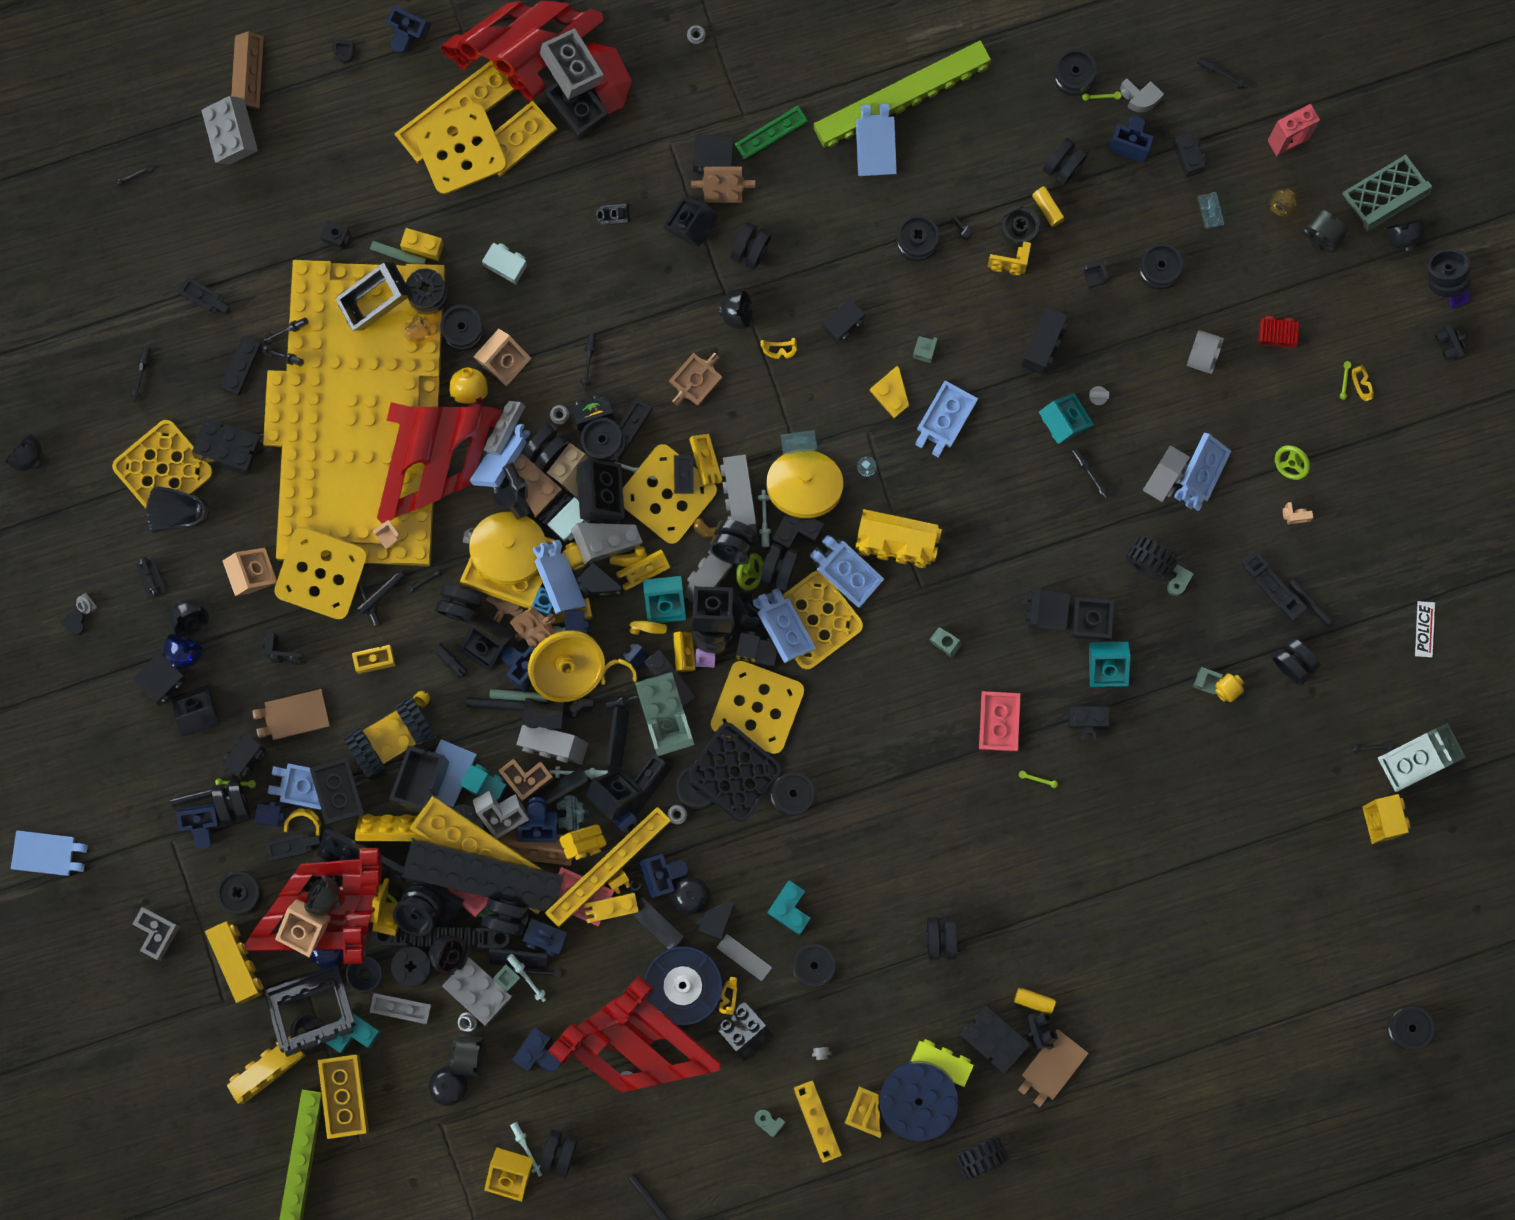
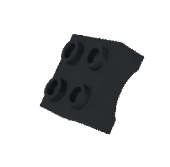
M525 698L522 725H526L528 728L546 727L548 730L561 729L564 702L544 704L531 698Z

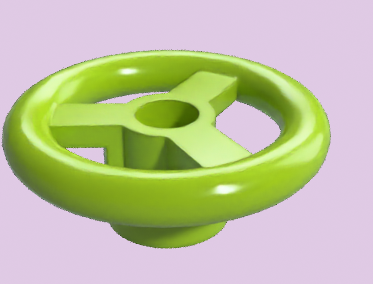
M1287 445L1281 447L1276 452L1275 464L1282 475L1293 480H1300L1307 476L1310 471V461L1301 449ZM1286 451H1290L1288 459L1281 462V455ZM1284 468H1294L1300 474H1292Z
M751 553L748 563L737 566V582L743 590L751 591L760 584L764 561L758 554ZM754 560H756L759 565L758 573L754 568ZM753 577L756 579L751 585L745 584L749 578Z

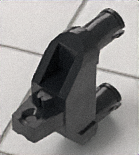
M512 462L502 467L510 481L509 486L503 487L501 483L499 487H491L493 491L492 497L499 506L504 509L510 508L514 516L520 519L529 514L525 499L528 498V485L525 479L519 476Z

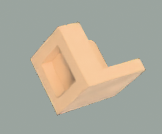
M389 520L373 530L386 550L401 540L400 535Z

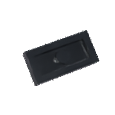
M674 455V494H694L693 455Z

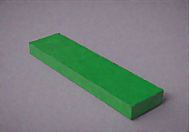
M796 106L735 143V147L745 161L807 124L808 120L800 107Z

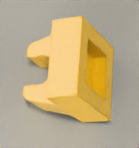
M622 868L608 881L611 889L617 894L621 893L619 886L625 884L627 889L630 887L629 879Z

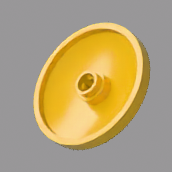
M796 450L786 453L772 464L767 475V492L771 501L778 509L790 516L814 518L824 515L837 505L842 496L843 477L839 467L829 457L816 451Z
M512 512L496 513L482 520L474 529L469 547L471 561L476 570L490 581L499 584L521 583L530 579L538 572L535 560L538 558L534 554L533 548L540 546V543L546 542V539L539 525L531 518L524 516L517 519Z
M561 631L548 636L537 645L529 659L528 675L534 689L542 697L554 702H570L584 697L598 685L604 673L605 659L600 646L591 636L579 631Z

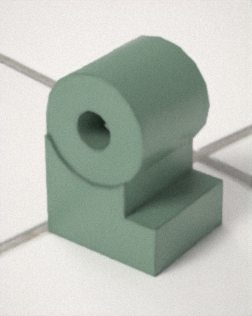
M1177 564L1172 572L1176 577L1167 586L1169 594L1173 596L1181 595L1194 575Z
M940 627L937 628L929 639L951 658L954 657L962 646L958 638Z
M760 1110L755 1115L756 1124L773 1138L786 1123L780 1117L775 1121L766 1110Z

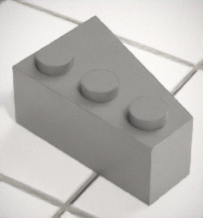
M577 523L571 529L584 565L634 550L642 543L636 525Z
M709 550L708 553L710 555L707 559L704 557L698 565L699 570L697 572L693 571L687 580L689 585L684 597L693 602L694 586L717 587L734 564L719 560Z
M522 725L516 745L522 747V751L533 754L535 751L545 758L552 756L561 762L567 763L569 761L582 765L588 743L575 735L548 730L543 727L528 728L526 725Z

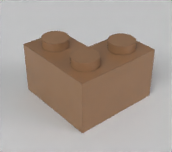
M513 758L498 770L523 803L554 779L542 762H539L525 774Z

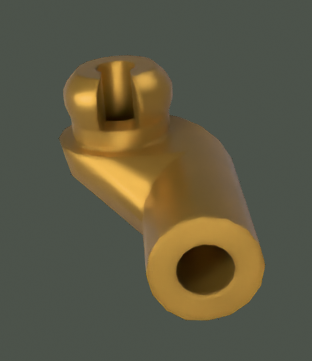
M701 518L694 521V529L701 537L709 538L715 536L716 527L709 528Z

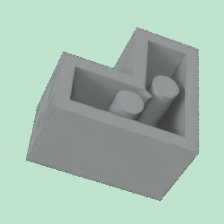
M1170 445L1143 491L1163 502L1166 496L1170 498L1175 490L1173 484L1174 482L1177 484L1180 482L1188 467L1186 463L1190 457Z
M490 791L473 800L476 813L496 839L529 820L526 809L516 794L501 803L496 801Z
M143 907L133 922L134 926L149 933L140 951L161 961L180 926Z

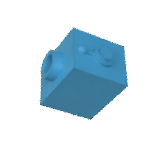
M539 587L531 607H534L541 615L547 617L553 613L554 608L546 589Z

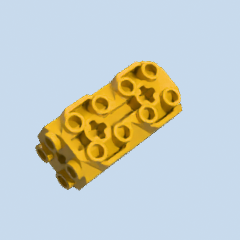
M863 509L855 549L859 550L858 554L863 556L873 554L877 555V558L881 560L895 557L897 563L907 564V562L915 563L914 566L926 568V565H930L931 561L935 562L938 548L934 546L935 543L939 544L942 529H939V525Z

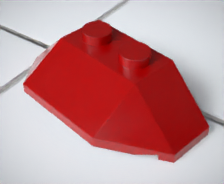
M593 42L586 44L587 49L604 74L601 84L594 87L593 90L600 103L610 115L624 108L632 80L616 48Z

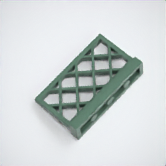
M1404 155L1347 189L1342 195L1363 222V227L1368 232L1430 195L1432 185L1429 181H1425L1408 156ZM1405 162L1409 167L1408 172L1397 171L1398 165ZM1384 173L1394 174L1392 182L1381 180ZM1395 176H1406V184L1395 183ZM1409 177L1417 178L1420 182L1417 186L1407 185ZM1369 182L1378 183L1377 190H1366V184ZM1380 184L1391 186L1390 194L1378 192ZM1393 187L1404 188V193L1400 196L1392 195ZM1353 192L1362 193L1361 200H1353L1349 194ZM1364 193L1375 195L1374 203L1363 202ZM1377 196L1389 198L1388 203L1385 205L1376 204ZM1361 206L1373 207L1372 213L1364 216L1361 212Z

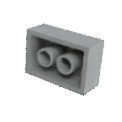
M575 28L542 43L539 54L568 100L601 84L604 74Z
M228 96L201 110L215 163L230 165L258 151L244 98Z
M469 957L461 970L457 969L454 972L455 974L451 975L442 985L445 990L485 1026H488L513 998Z

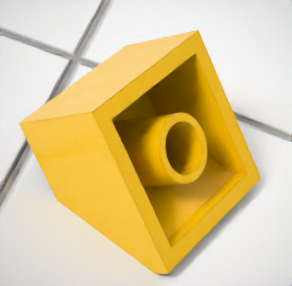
M496 1147L484 1190L522 1202L534 1159Z

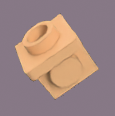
M1288 502L1285 508H1283L1284 520L1287 519L1288 525L1311 522L1313 519L1312 511H1307L1306 509H1298L1293 513L1291 502Z

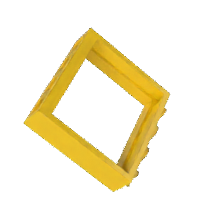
M813 1080L794 1087L793 1089L822 1163L842 1156ZM804 1089L806 1094L800 1096L799 1090ZM828 1150L829 1156L824 1157L822 1152Z

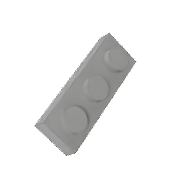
M508 401L491 436L487 440L484 451L488 454L501 455L526 407L524 404Z
M376 993L373 994L370 1013L428 1024L431 1005Z

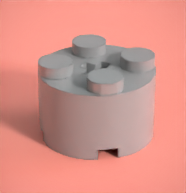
M1198 330L1186 366L1212 374L1224 338Z

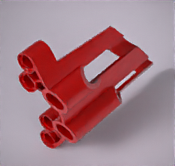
M521 1L506 3L465 34L454 35L441 45V50L448 59L454 58L456 64L463 70L481 56L493 61L494 67L503 75L508 76L507 80L510 86L515 90L520 89L523 96L527 100L532 101L546 89L543 80L537 73L546 66V63L539 54L542 43L574 28L582 38L603 21V15L601 12L589 9L587 12H576L570 8L568 3L540 1L534 7H528L522 4ZM505 16L517 19L508 27H492ZM552 19L560 24L569 25L559 34L540 30Z
M391 402L386 421L398 423L400 426L377 519L381 523H385L387 520L390 521L402 514L420 509L440 500L448 494L472 485L469 480L477 469L489 427L495 428L503 410L476 403H468V407H409ZM463 440L470 441L463 472L446 478L454 449ZM416 463H424L425 466L419 490L400 498L407 469Z
M379 848L358 849L360 850L359 860L301 864L287 882L273 906L244 944L247 951L294 950L275 940L277 933H272L280 920L285 916L287 908L296 899L306 904L309 903V899L306 898L309 891L301 890L312 876H343V886L339 887L341 903L336 910L333 909L327 914L331 916L330 921L314 950L343 949V964H363L365 942L372 925L370 922L374 910L372 903L374 896H377L378 887L382 879V861Z
M640 976L631 983L622 995L611 1001L589 1019L583 1021L578 1026L572 1023L548 1050L562 1064L571 1055L621 1093L720 1071L721 1066L719 1061L646 999L654 988ZM658 1039H667L691 1061L672 1065L655 1051L651 1044ZM603 1048L618 1051L642 1072L622 1076L598 1054Z

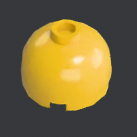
M463 368L454 373L450 380V396L455 397V401L459 403H475L476 399L481 397L482 400L488 394L486 378L476 369Z

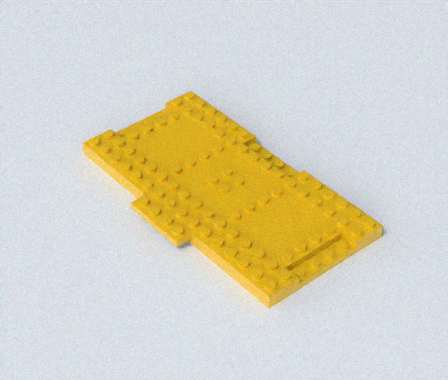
M293 260L289 324L294 320L298 321L304 317L308 319L309 323L301 327L297 332L289 331L288 354H295L296 357L304 360L303 366L287 364V371L268 370L263 445L266 447H282L276 559L278 561H284L294 531L299 527H306L364 548L367 553L365 564L431 566L434 502L390 520V523L400 535L401 540L387 550L376 537L373 530L383 524L377 519L400 426L398 423L386 421L390 403L393 402L409 407H439L442 348L440 322L443 316V308L435 314H421L412 308L407 298L365 330L352 331L347 324L345 315L339 309L336 297L380 265ZM396 265L405 283L411 273L424 268L435 270L441 275L445 283L444 265ZM386 280L357 301V305L364 317L393 296ZM427 286L423 287L424 293L428 292ZM411 321V325L407 324L404 326L406 322ZM416 463L407 469L400 498L419 490L425 466L424 463ZM305 539V540H303V541H301V542H302V544H304V543H307L308 540ZM324 550L321 556L324 560L328 561L332 558V553ZM350 555L352 562L355 561L353 556Z

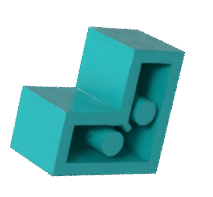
M470 764L460 783L464 790L477 797L490 791L498 803L508 787L504 783L505 780L497 775L494 778L489 776L488 770L479 764H476V766Z
M788 881L767 914L800 936L810 921V917L795 908L805 891L791 881Z
M353 1013L356 1026L353 1027L354 1032L342 1037L337 1032V1039L328 1041L326 1044L342 1054L353 1038L367 1048H371L381 1031Z

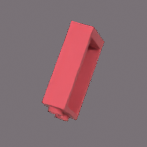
M1311 104L1277 121L1268 139L1276 156L1310 139L1320 121Z

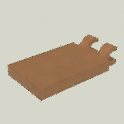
M322 689L265 702L266 708L252 711L255 720L264 717L266 719L267 727L256 729L259 738L272 735L273 740H278L330 727Z
M1058 1029L1055 1031L1058 1040L1053 1043L1054 1048L1051 1050L1042 1048L1021 1075L1026 1080L1019 1087L1018 1091L1024 1095L1030 1087H1033L1040 1093L1033 1102L1038 1107H1041L1047 1097L1052 1100L1055 1098L1089 1054Z

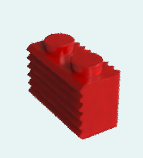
M1266 316L1265 319H1261L1259 324L1258 344L1296 348L1298 345L1300 322H1295V319L1292 318L1276 320V317Z

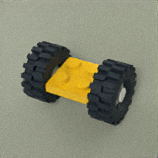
M412 696L395 705L396 711L368 728L362 730L358 727L343 736L348 748L367 778L384 769V763L406 751L408 746L418 744L421 747L436 737Z

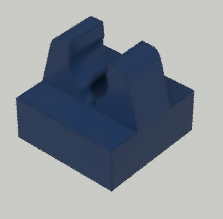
M631 644L632 650L629 654L624 652L623 656L636 670H639L650 655L638 644Z
M630 810L625 815L612 820L626 834L630 833L628 830L630 824H633L635 827L638 825L637 818Z

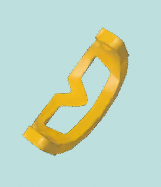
M795 338L788 342H765L761 340V347L768 357L780 359L784 355L787 359L792 357L797 351V340ZM792 345V351L788 353L783 348L777 354L769 352L770 346Z
M1361 365L1352 369V379L1361 399L1368 401L1373 399L1374 392L1372 384L1366 381L1368 373L1365 367ZM1360 371L1364 374L1360 383L1368 386L1370 391L1368 394H1363L1358 384L1356 373Z
M622 659L612 660L605 665L601 678L602 685H605L606 680L604 676L608 668L616 664H623L629 667L633 673V681L637 682L636 670L627 661Z
M298 808L285 820L284 832H288L289 821L296 816L308 817L316 826V836L320 835L321 822L319 816L310 808Z
M730 977V980L726 981L722 987L720 999L723 1002L718 1005L719 1012L722 1014H734L737 994L736 977ZM729 987L733 989L732 1005L724 1010L723 1006L730 1002L725 997L726 988Z

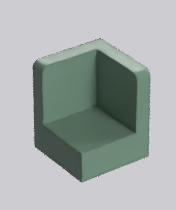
M919 336L913 358L931 363L937 338L934 337L931 340Z
M1201 667L1193 688L1214 695L1216 694L1215 685L1222 679L1223 674Z
M505 965L493 978L506 992L521 979L508 965Z

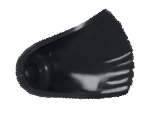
M153 487L150 491L149 499H147V524L152 533L200 526L208 520L210 514L209 505L204 499L171 488Z

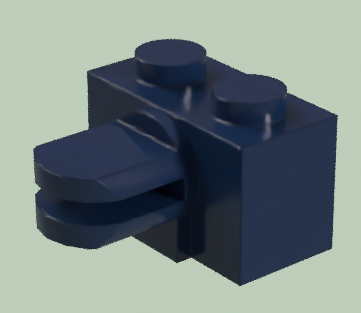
M393 6L386 20L387 24L396 27L390 44L392 49L400 53L407 52L414 36L425 40L432 23Z
M1132 116L1126 127L1118 124L1113 133L1108 151L1144 163L1153 140V136L1143 133L1145 120L1139 116Z
M510 646L502 652L504 663L511 668L506 675L514 685L523 692H526L532 685L528 675V663L535 648L530 646L523 654L515 647Z
M540 797L531 798L527 807L529 820L517 827L518 842H557V812H547L544 799Z
M215 804L180 808L176 812L179 831L191 830L194 845L199 849H205L210 846L213 841L211 827L218 826L221 823Z
M663 854L639 862L651 899L675 891L672 881L683 878L688 871L684 861L675 860L666 863Z
M531 919L523 941L526 942V947L537 950V947L545 949V954L555 957L556 954H561L568 933Z
M535 1027L513 1058L515 1063L527 1071H531L535 1064L548 1072L556 1071L560 1066V1062L548 1052L547 1045L551 1038Z

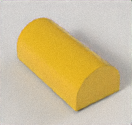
M1043 186L1032 194L1051 227L1064 222V216L1046 187Z
M673 633L676 672L695 671L692 633Z
M1020 987L1014 999V1003L1052 1014L1056 1004L1053 998Z

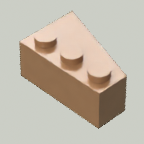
M520 453L514 462V466L519 476L523 477L528 485V498L525 501L537 521V518L547 510L549 504L553 503L562 494V489L524 454Z

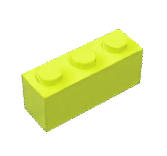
M926 1039L924 1042L919 1041L911 1061L933 1063L944 1069L955 1084L965 1087L974 1066L970 1064L971 1060L961 1055L960 1058L952 1056L953 1052L942 1047V1050L934 1047L935 1043Z

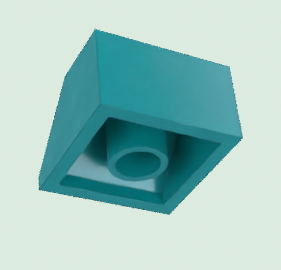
M1075 393L1054 400L1039 411L1043 422L1047 425L1052 433V437L1058 444L1068 441L1094 426Z
M681 576L643 580L648 621L664 623L686 620Z
M1090 642V687L1129 686V643Z

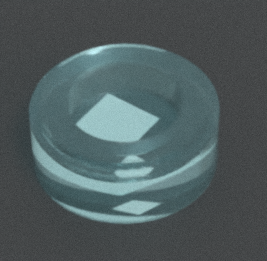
M871 457L861 458L857 465L858 472L863 476L873 475L877 467L875 460Z

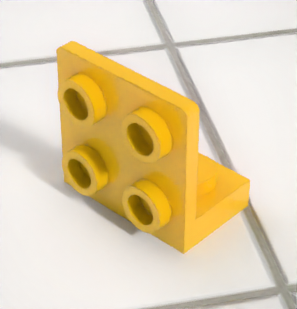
M1023 242V246L1018 247L1016 259L990 254L988 267L996 272L1005 270L1010 271L1012 275L1025 274L1031 243Z
M385 878L383 885L380 884L378 887L377 896H374L372 907L375 908V911L372 912L370 922L373 923L372 931L395 936L399 928L393 919V911L396 905L387 902L389 879Z

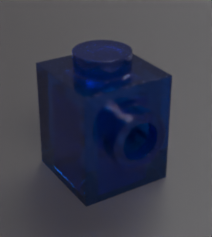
M565 611V631L570 630L583 633L589 631V619L585 620V612Z
M267 801V805L257 803L254 823L280 827V824L284 823L285 812H283L282 807L278 806L279 803Z

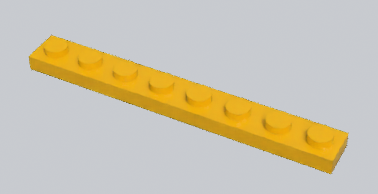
M658 807L655 808L551 906L545 914L559 928L659 834L671 820Z

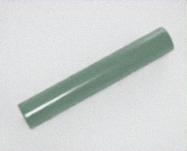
M373 241L370 250L411 264H426L427 261L423 257Z
M490 689L489 695L490 699L525 701V698H531L537 702L547 703L548 701L538 692Z

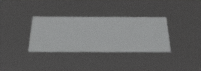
M728 934L717 946V949L760 981L765 978L772 968Z

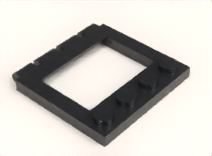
M338 964L264 991L281 1053L285 1052L286 1057L299 1053L300 1046H302L303 1051L318 1046V1039H320L322 1044L337 1039V1032H339L340 1037L354 1032L353 1027L356 1026ZM334 987L343 1019L288 1039L279 1007Z

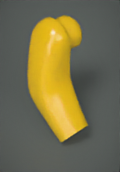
M638 546L634 553L612 556L610 564L628 567L647 557V553L644 547Z
M633 621L629 625L631 626L629 631L634 635H639L640 630L653 634H665L667 630L666 624L650 621Z

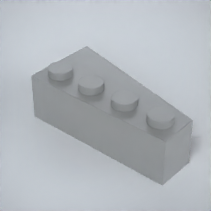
M746 454L724 457V465H720L721 476L726 477V482H723L724 494L728 493L729 498L725 499L726 510L731 512V516L728 519L748 525L757 534Z

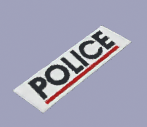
M1418 601L1415 656L1432 657L1434 602Z

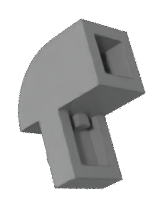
M1125 79L1120 86L1121 94L1126 99L1131 100L1128 108L1135 112H1147L1153 109L1164 96V93L1151 81L1141 91L1128 79Z

